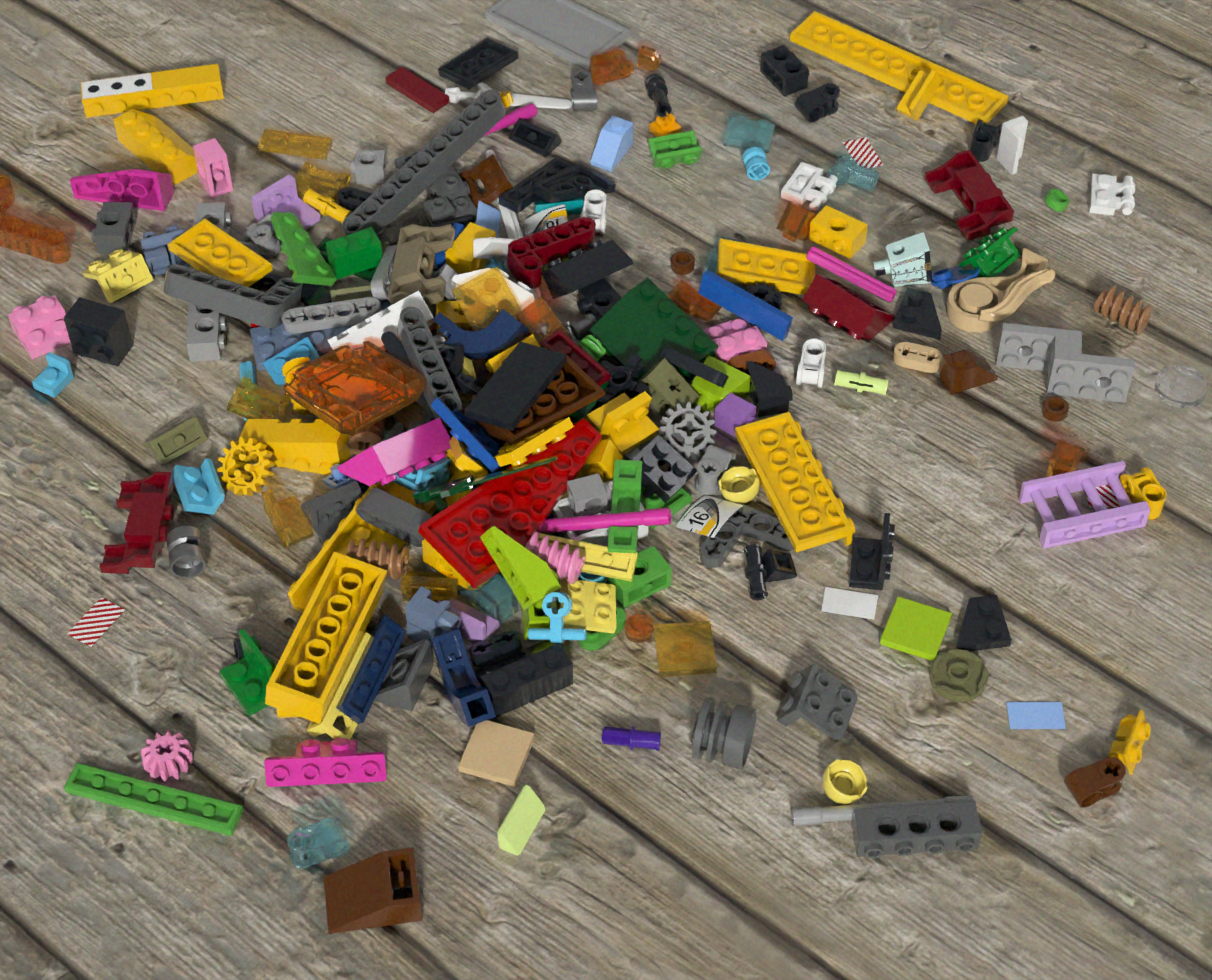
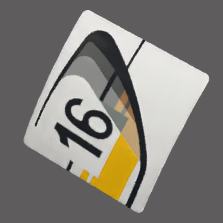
M565 205L548 208L527 218L524 221L525 235L528 236L568 222Z
M705 495L688 509L676 527L714 538L728 518L743 505Z

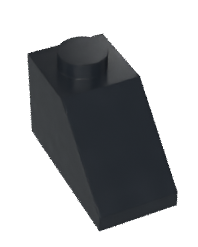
M751 361L746 362L745 373L751 376L749 393L753 405L756 406L757 416L763 417L788 412L789 401L793 400L791 386H786L784 377Z

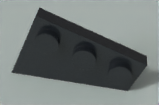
M577 164L534 183L532 192L540 196L544 201L552 203L583 198L591 190H601L605 194L613 193L616 184L584 165Z

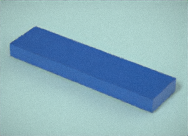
M709 270L703 274L698 294L781 341L787 338L793 320L792 316Z

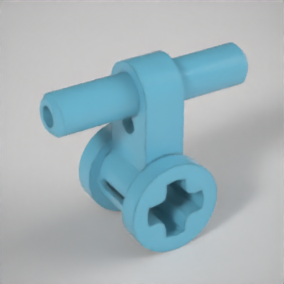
M563 592L548 594L543 600L542 608L544 613L550 617V628H529L528 638L531 640H550L551 643H563L564 640H585V629L564 628V617L572 609L571 598ZM557 597L558 601L564 604V607L559 609L558 613L556 608L551 607V602H555Z

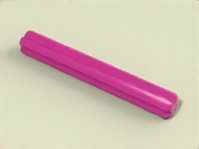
M811 247L807 253V260L887 302H892L897 294L895 288L816 247Z

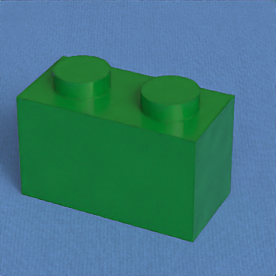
M372 227L325 242L328 263L337 279L376 267L383 256L381 242Z

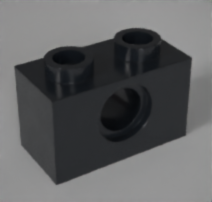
M602 278L578 290L577 307L581 314L591 313L598 322L622 297Z

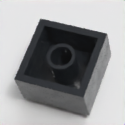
M79 297L64 316V322L74 354L98 360L105 364L119 366L133 347L125 311Z

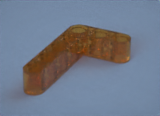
M0 175V246L56 264L68 261L71 253L66 235L63 232L4 214L15 201V195L9 177Z

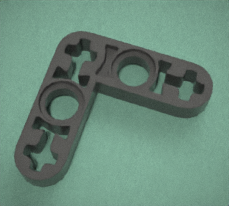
M737 503L743 506L728 518L714 538L707 536L701 545L700 561L709 568L721 566L742 534L784 551L794 548L788 537L786 539L782 538L787 535L778 518L747 505ZM764 523L769 528L761 531L756 529L755 525ZM726 531L731 533L732 537L723 539L718 534ZM715 546H717V554L714 553L712 556H710L714 552Z

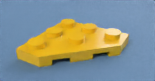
M569 417L558 420L514 445L504 442V446L500 448L499 454L495 458L500 467L509 464L512 467L519 466L527 461L526 456L530 453L536 455L546 450L545 444L548 442L556 443L566 437L565 432L574 426Z

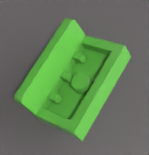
M694 130L650 138L647 142L654 168L668 169L675 164H693L700 160L702 154V147H698Z

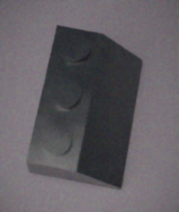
M603 239L589 244L590 249L585 252L580 248L569 253L570 259L562 262L561 258L547 263L548 269L542 271V276L552 298L555 299L634 264L633 260L613 240L604 243Z
M544 640L501 661L473 670L481 686L488 691L496 717L573 685L572 662L560 643H551L550 640Z

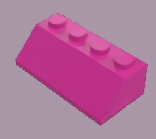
M437 418L369 447L338 466L337 469L340 473L368 486L381 482L382 486L396 480V474H398L399 478H402L414 471L413 467L418 471L420 468L431 464L430 459L434 463L447 457L445 451L451 449L449 444L450 437L440 418Z

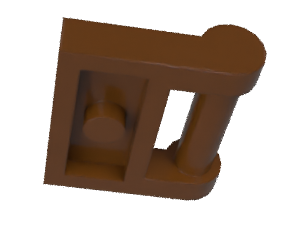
M494 154L481 161L473 169L464 170L460 173L461 180L463 182L466 181L472 197L471 201L477 209L478 200L489 205L513 187ZM479 178L486 189V192L480 194L474 183Z

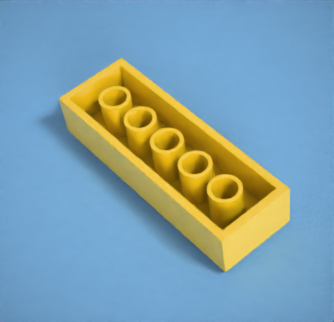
M335 551L333 552L267 683L266 705L321 724L384 592L387 570Z

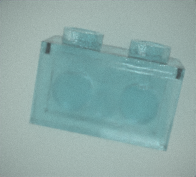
M744 116L729 117L723 145L745 150L751 147H760L765 153L769 154L773 137L776 134L775 124L767 120H749Z

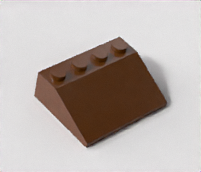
M566 355V364L513 431L476 421L489 435L514 445L605 396V391Z

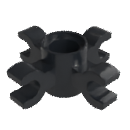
M633 353L628 358L625 367L617 366L611 370L599 363L610 373L611 379L608 380L610 387L605 391V396L599 398L598 402L604 405L623 393L631 398L649 390L647 385L633 381L635 376L639 375L644 369V365L640 363L642 357Z

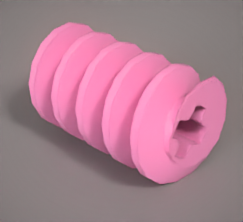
M535 531L525 548L545 561L555 573L557 572L558 579L563 580L567 577L568 583L574 584L582 572L586 555L582 558L579 557L580 548H576L570 554L569 544H565L560 550L559 540L557 539L551 546L548 545L549 536H544L540 542L538 541V532Z

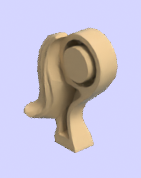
M1024 248L1020 270L1016 274L1008 277L975 278L953 286L948 295L947 317L953 325L964 331L978 333L988 331L996 326L998 321L1012 315L1034 290L1045 284L1052 283L1055 278V271L1052 268L1046 269L1048 259Z

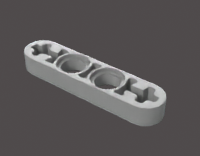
M397 244L386 248L371 280L373 297L379 301L386 300L388 297Z
M365 297L289 309L283 313L281 319L286 332L297 334L356 325L382 311L377 298ZM342 311L351 312L346 316H339V313ZM317 315H325L323 319H313Z

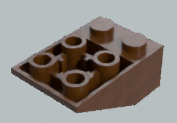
M414 847L383 851L324 877L329 934L423 921Z

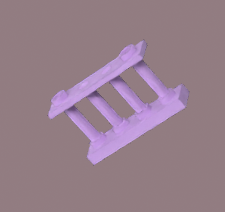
M1124 461L1106 463L1102 466L1022 482L1019 496L1020 503L1034 501L1044 521L1039 539L1043 549L1146 526L1150 513L1147 502L1132 503L1120 482V476L1124 474L1126 467ZM1109 484L1121 507L1106 509L1095 487ZM1084 490L1095 512L1081 514L1070 493ZM1059 496L1070 518L1055 520L1045 498Z

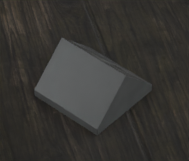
M427 639L397 651L374 701L413 711L433 668L431 643Z

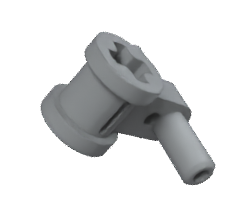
M268 213L256 224L252 223L246 228V232L236 239L247 243L252 240L255 244L259 245L261 255L266 258L276 255L281 249L279 240L272 236L273 231L269 226L272 224L270 220L271 213Z

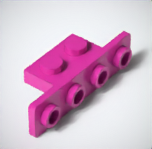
M337 738L333 741L319 742L315 739L306 740L302 743H297L295 756L265 758L266 785L268 787L383 782L386 781L387 777L385 753H357V740H349L347 738Z

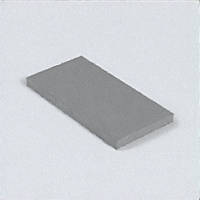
M500 0L485 11V18L588 71L630 38V29L570 0Z

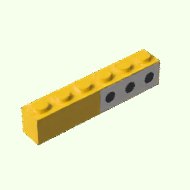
M218 64L80 82L81 99L86 118L123 113L131 109L145 110L224 99Z

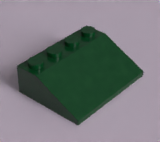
M646 278L629 290L588 331V334L598 339L606 349V352L621 366H626L628 358L633 353L642 357L640 363L644 365V369L639 375L635 376L639 379L653 365L662 360L658 355L663 345L701 363H704L709 355L715 357L719 347L649 278ZM673 365L686 382L695 376Z

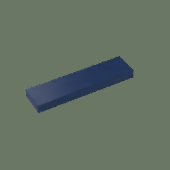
M387 615L380 617L336 707L357 724L365 721L407 630Z

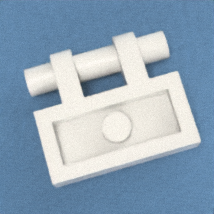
M801 162L781 190V198L800 205L809 200L811 201L810 209L817 211L819 207L824 206L828 194L833 193L838 178L835 175H830L828 178L823 177V169Z
M1092 174L1089 213L1114 216L1115 209L1122 210L1124 215H1130L1135 206V198L1133 197L1135 183L1133 182V177L1125 176L1122 183H1116L1117 176Z

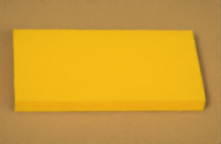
M203 219L168 243L169 251L198 271L250 287L273 270L272 263L207 219Z
M720 238L717 250L716 275L729 282L752 286L756 282L760 285L767 282L769 287L776 286L778 291L805 295L816 276V264L807 260V254Z

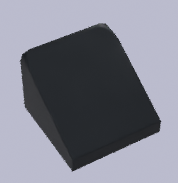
M770 549L763 554V565L767 569L765 582H775L797 577L791 554Z

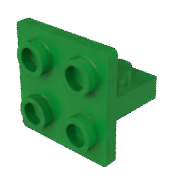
M1015 226L1008 230L1003 227L992 236L991 234L987 235L978 242L979 246L977 249L973 247L963 254L964 259L958 265L964 267L971 263L974 269L980 268L978 275L981 278L996 277L1021 256L1009 239L1018 229Z

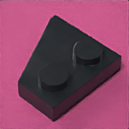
M907 287L895 316L893 328L940 340L942 329L932 294Z

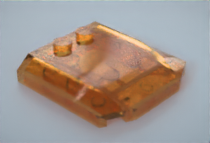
M364 341V347L351 349L349 345L340 346L298 368L293 373V381L290 384L286 382L283 386L285 395L340 433L353 436L417 401L426 387V379L423 375L370 341Z

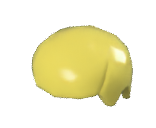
M744 466L728 469L718 481L722 496L733 503L745 504L753 500L760 488V480L755 469H749Z
M836 759L827 766L823 773L822 787L827 797L838 804H852L858 801L867 791L865 773L861 766L851 760Z

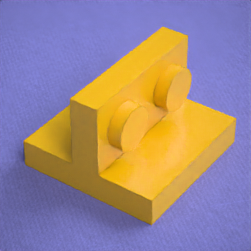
M646 391L633 399H630L623 393L585 417V420L602 435L601 440L610 438L622 456L656 436L659 428L646 416L652 400Z

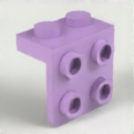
M290 174L251 197L254 217L257 221H260L268 213L273 215L274 211L290 212L297 216L298 221L306 230L321 220L320 213L298 197L295 178ZM270 224L269 226L272 229L273 234L276 235L273 225Z

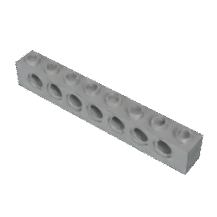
M225 202L196 204L194 225L203 219H207L231 236V231L228 227L232 226L231 212H227ZM189 303L186 340L190 362L221 360V350L226 349L225 334H222V331H227L226 316Z

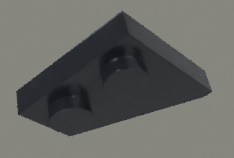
M997 595L969 598L956 649L971 652L1010 647L1012 639Z

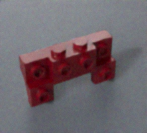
M970 150L956 153L945 164L925 172L924 180L934 194L953 190L968 211V215L957 218L956 224L967 241L989 235L990 227L1012 222L1014 209L1003 196L1001 189L997 188L992 181L990 174L986 173Z
M154 472L144 479L121 481V492L119 499H116L118 509H130L124 532L126 543L104 546L105 555L103 563H100L99 566L101 573L129 574L130 567L155 568L157 555L162 553L163 544L167 542L166 538L169 533L168 523L174 517V506L170 504L174 487L172 472Z

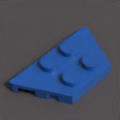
M436 398L430 406L450 426L452 436L468 446L466 450L471 456L477 460L480 459L492 473L504 467H500L495 458L499 454L498 451L501 447L477 422L466 417L456 409L451 411L440 398Z

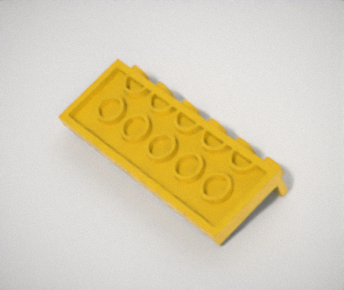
M790 412L736 427L735 436L751 467L755 469L760 484L795 552L797 553L842 539L846 546L851 545L852 534L855 533L853 521L851 518L846 517L841 499L835 497L830 479L825 478L823 475L820 460L814 458L809 440H804L801 426L798 421H794Z
M393 481L382 486L381 482L369 486L363 497L355 502L354 508L349 515L341 520L338 529L332 537L324 542L319 554L307 564L305 572L298 581L293 582L288 597L293 608L302 613L304 612L333 552L346 555L352 538L355 540V546H358L360 539H365L366 547H369L371 541L375 540L377 549H380L382 542H386L388 551L391 550L393 544H397L399 553L402 552L405 545L409 547V543L367 523L356 513L357 506L371 488H379L427 512L431 516L437 509L436 502L431 500L416 505L413 497L415 492Z

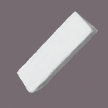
M476 238L473 240V256L479 259L494 257L495 260H508V245L517 239Z

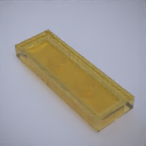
M265 129L259 140L258 149L265 152L326 160L333 143L332 138Z

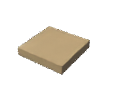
M488 720L477 723L458 765L459 772L515 787L534 742V733Z

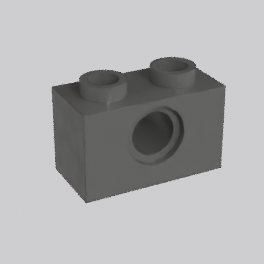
M103 202L101 211L97 212L96 228L92 229V242L96 243L98 253H111L118 249L128 251L136 224L132 202Z

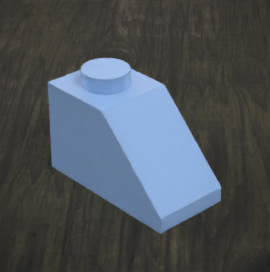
M612 116L601 129L591 158V165L610 172L613 171L633 145V122L616 116Z

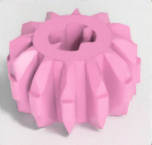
M170 730L164 736L156 732L155 740L146 739V748L141 749L142 765L144 770L149 772L154 780L161 776L162 780L166 783L170 776L178 780L179 772L188 773V764L193 763L192 748L190 742L184 740V736L180 732L174 736Z

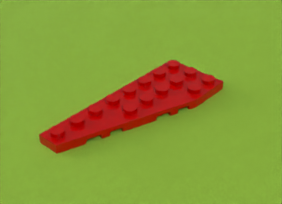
M585 419L573 425V428L566 431L564 439L556 443H551L550 441L545 444L546 450L536 455L531 453L527 455V461L523 464L552 456H558L557 460L489 480L419 526L418 533L474 589L500 572L480 537L488 529L495 526L523 547H526L532 534L538 531L566 492L567 481L575 479L600 444L602 435Z

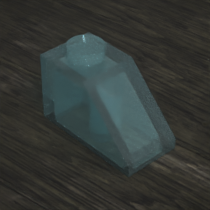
M495 574L475 589L470 585L467 589L463 588L460 590V594L480 612L498 620L500 624L518 612V599L507 581L498 574Z

